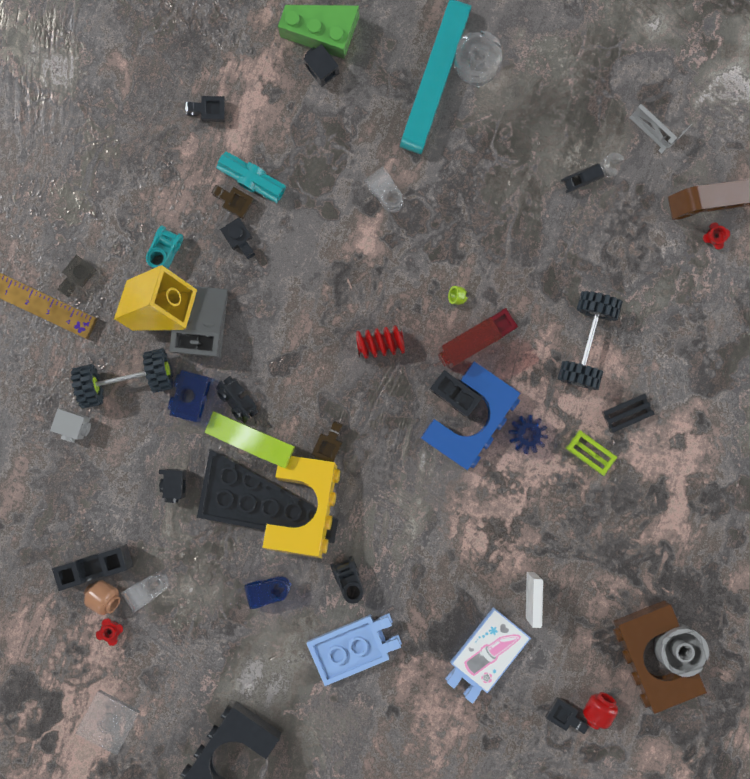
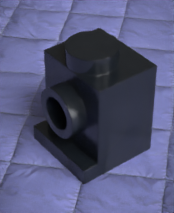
M160 469L159 474H163V478L160 479L159 491L163 492L162 498H165L164 502L178 503L179 499L186 497L187 470Z

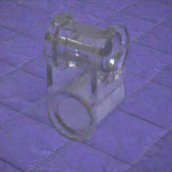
M383 166L364 179L371 193L379 200L386 211L396 213L402 208V193ZM388 198H396L397 202L395 204L392 201L389 202Z
M156 572L141 582H137L121 594L134 613L164 592L169 585V580L164 573ZM157 581L159 585L154 588L152 584Z

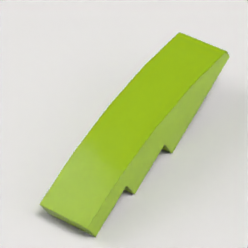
M213 411L205 433L283 468L287 467L295 448L291 444Z

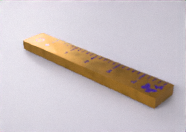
M0 273V299L85 339L89 338L98 318Z

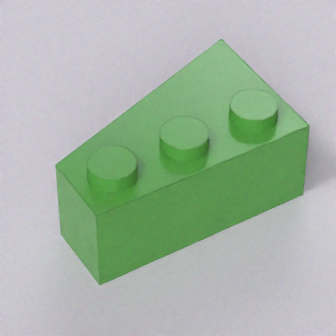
M285 5L278 24L280 37L311 48H317L322 44L329 54L345 59L359 19V6Z

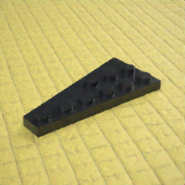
M209 450L197 518L266 530L267 524L290 528L301 527L310 522L316 514L317 507L215 450ZM333 516L331 529L326 531L325 536L329 543L335 542L339 519Z

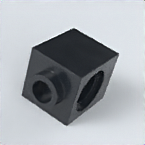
M322 44L306 52L303 58L305 67L321 87L340 74L339 65Z

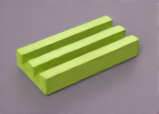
M581 430L577 431L575 437L572 438L570 444L565 448L602 476H605L617 459V456ZM582 438L609 457V461L604 460L578 440ZM576 445L603 464L604 468H600L573 447Z

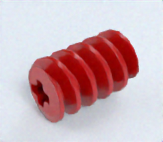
M396 325L393 326L392 333H390L387 327H384L383 334L380 333L378 328H375L374 335H371L369 329H367L364 337H362L360 331H356L359 357L360 353H362L364 358L368 359L369 352H371L374 358H377L379 351L385 357L387 356L388 349H390L392 355H396L397 348L400 349L402 354H405L402 328L399 331Z

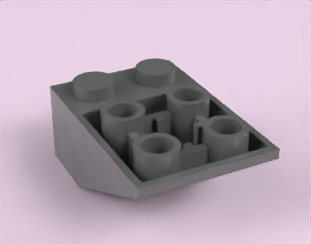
M193 286L197 289L187 327L184 330H172L169 352L221 358L228 289Z

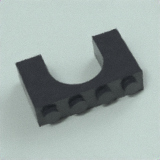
M236 701L232 707L228 705L220 716L223 721L219 726L214 724L206 736L209 738V741L205 746L203 744L199 746L193 755L196 760L192 766L188 763L180 776L183 779H225L217 772L213 762L214 751L220 745L227 742H239L267 759L280 740L282 732Z

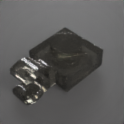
M76 254L62 273L67 278L59 285L57 290L69 297L77 284L82 288L96 272V269Z

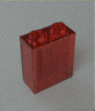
M489 317L442 345L438 349L440 351L438 358L444 367L448 365L451 369L503 337L492 318Z

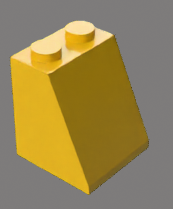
M160 265L126 281L114 319L132 331L184 330L187 327L197 289L163 265Z

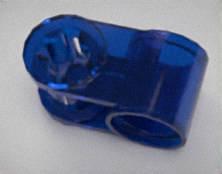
M277 576L245 584L244 589L249 608L256 609L284 600L291 589L290 581L286 577ZM277 584L280 588H284L282 593L274 589Z

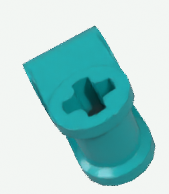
M161 225L156 231L153 242L146 254L148 265L152 269L160 265L169 269L182 245L184 236L180 233L177 235L166 230L165 226ZM162 255L164 258L163 262L159 265H154V258Z

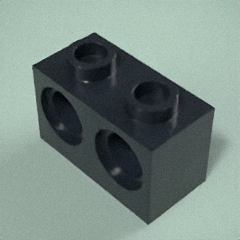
M446 370L442 371L429 388L431 392L464 417H468L482 399Z

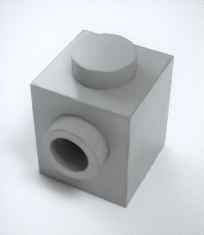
M57 409L50 431L61 434V439L69 442H75V439H84V436H87L91 429V423H89L91 417L66 409Z

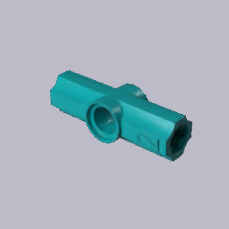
M227 151L218 160L216 169L236 180L246 190L252 193L257 192L276 204L282 198L286 185L267 175L257 165L251 162L246 163Z

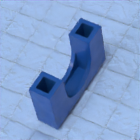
M475 361L471 363L460 379V382L481 396L485 401L488 409V418L484 427L474 435L460 436L433 419L420 437L466 470L477 465L481 459L478 456L483 448L487 449L494 440L492 437L496 429L500 430L507 421L505 415L509 409L513 411L520 402V399H518L520 392Z

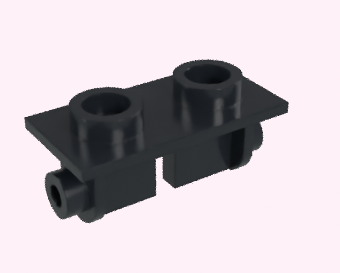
M229 376L223 382L222 380L216 387L218 390L217 395L223 402L229 404L232 408L231 412L237 420H241L245 424L250 416L253 417L259 412L256 409L258 406L248 394L242 399L239 397L245 390L235 378Z

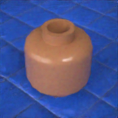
M99 580L94 584L91 583L84 591L85 606L97 614L105 615L112 613L120 603L118 589L106 581Z

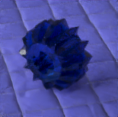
M528 415L527 421L523 416H519L520 424L515 421L511 423L516 430H508V434H515V437L511 438L509 442H518L514 448L516 451H519L523 446L524 454H528L529 448H531L533 453H537L536 444L543 448L545 444L540 439H548V435L541 434V431L546 430L547 426L538 427L542 420L537 418L533 422V415ZM526 428H528V431H533L529 441L528 438H523Z

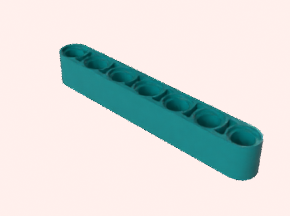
M449 0L401 139L400 148L420 155L423 152L472 5L457 0Z

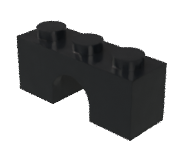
M125 544L52 568L58 591L99 577H107L126 571L134 565L128 545Z

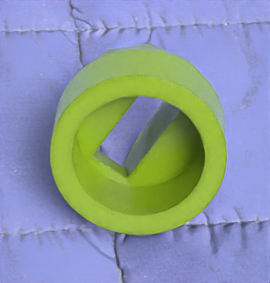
M452 286L449 290L448 300L451 304H464L468 299L466 297L468 293L463 287Z

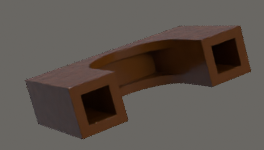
M663 600L613 621L616 627L613 629V633L617 641L623 644L625 650L622 651V655L626 663L631 664L634 672L630 674L634 684L640 686L642 694L639 697L645 708H649L656 714L707 693L699 673L690 677H682L674 673L655 675L648 672L645 667L643 656L648 642L657 635L680 627L670 603Z

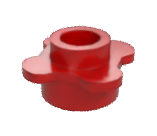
M716 222L711 223L708 233L703 235V241L714 245L715 249L720 250L724 247V242L730 237V231Z
M106 618L102 621L101 629L96 632V638L108 642L110 646H114L118 642L117 638L120 633L123 632V626Z

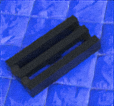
M646 393L602 411L610 433L655 415L654 411L650 408V402L646 399ZM638 401H642V405L610 418L608 415ZM643 409L646 410V413L616 426L612 424Z

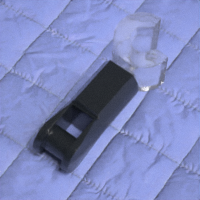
M610 153L600 164H594L561 179V182H564L566 185V193L602 179L604 175L607 177L616 176L618 174L617 169L611 168L610 162L618 164L624 160V157L619 153ZM576 176H578L579 181L581 183L577 186L575 185L573 178Z

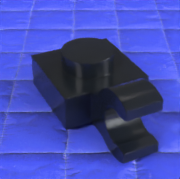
M201 96V103L185 102L186 115H201L202 121L225 122V96Z
M239 217L220 229L233 250L240 247L248 260L255 256L247 242L253 237Z
M556 697L545 716L547 720L565 731L568 730L569 726H572L585 734L589 728L585 720L576 716L578 709L559 697Z

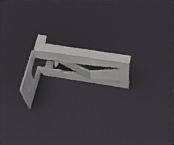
M642 104L629 117L661 147L658 150L661 154L688 130V128L684 130L677 138ZM641 118H643L644 120L650 122V123L652 124L653 128L650 127V126H649L646 122H644ZM660 129L663 130L664 133L670 137L668 142L665 140L667 136L663 137Z

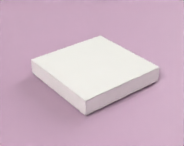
M527 572L526 619L533 628H541L543 580L535 572Z

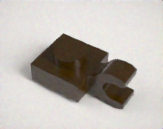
M215 185L211 192L214 197L224 201L223 209L241 219H244L254 201L253 197L235 187L232 188L231 192H228Z
M334 421L328 436L321 433L311 455L324 461L334 462L343 443L336 440L343 424Z

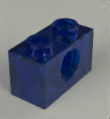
M181 370V373L176 375L174 381L176 392L175 396H171L169 400L168 410H171L169 415L193 422H201L212 378ZM191 389L194 393V398L191 402H186L184 400V393Z

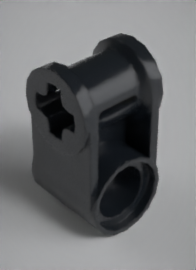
M349 556L348 560L336 565L334 563L330 564L334 578L340 587L345 601L351 604L361 601L364 594V586L353 556ZM348 587H358L360 590L359 596L350 597L347 593Z

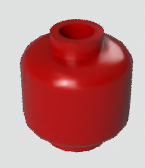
M604 692L591 695L583 710L587 724L597 730L609 728L618 714L616 700Z

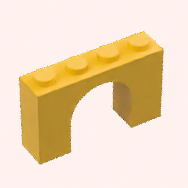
M291 456L286 468L277 466L275 477L279 481L303 484L312 488L317 496L318 507L312 520L304 526L290 528L267 524L262 548L270 551L322 559V554H326L328 548V539H325L326 531L330 530L332 525V516L329 515L330 507H334L336 502V492H333L334 484L338 483L340 478V469H337L338 466L335 462Z

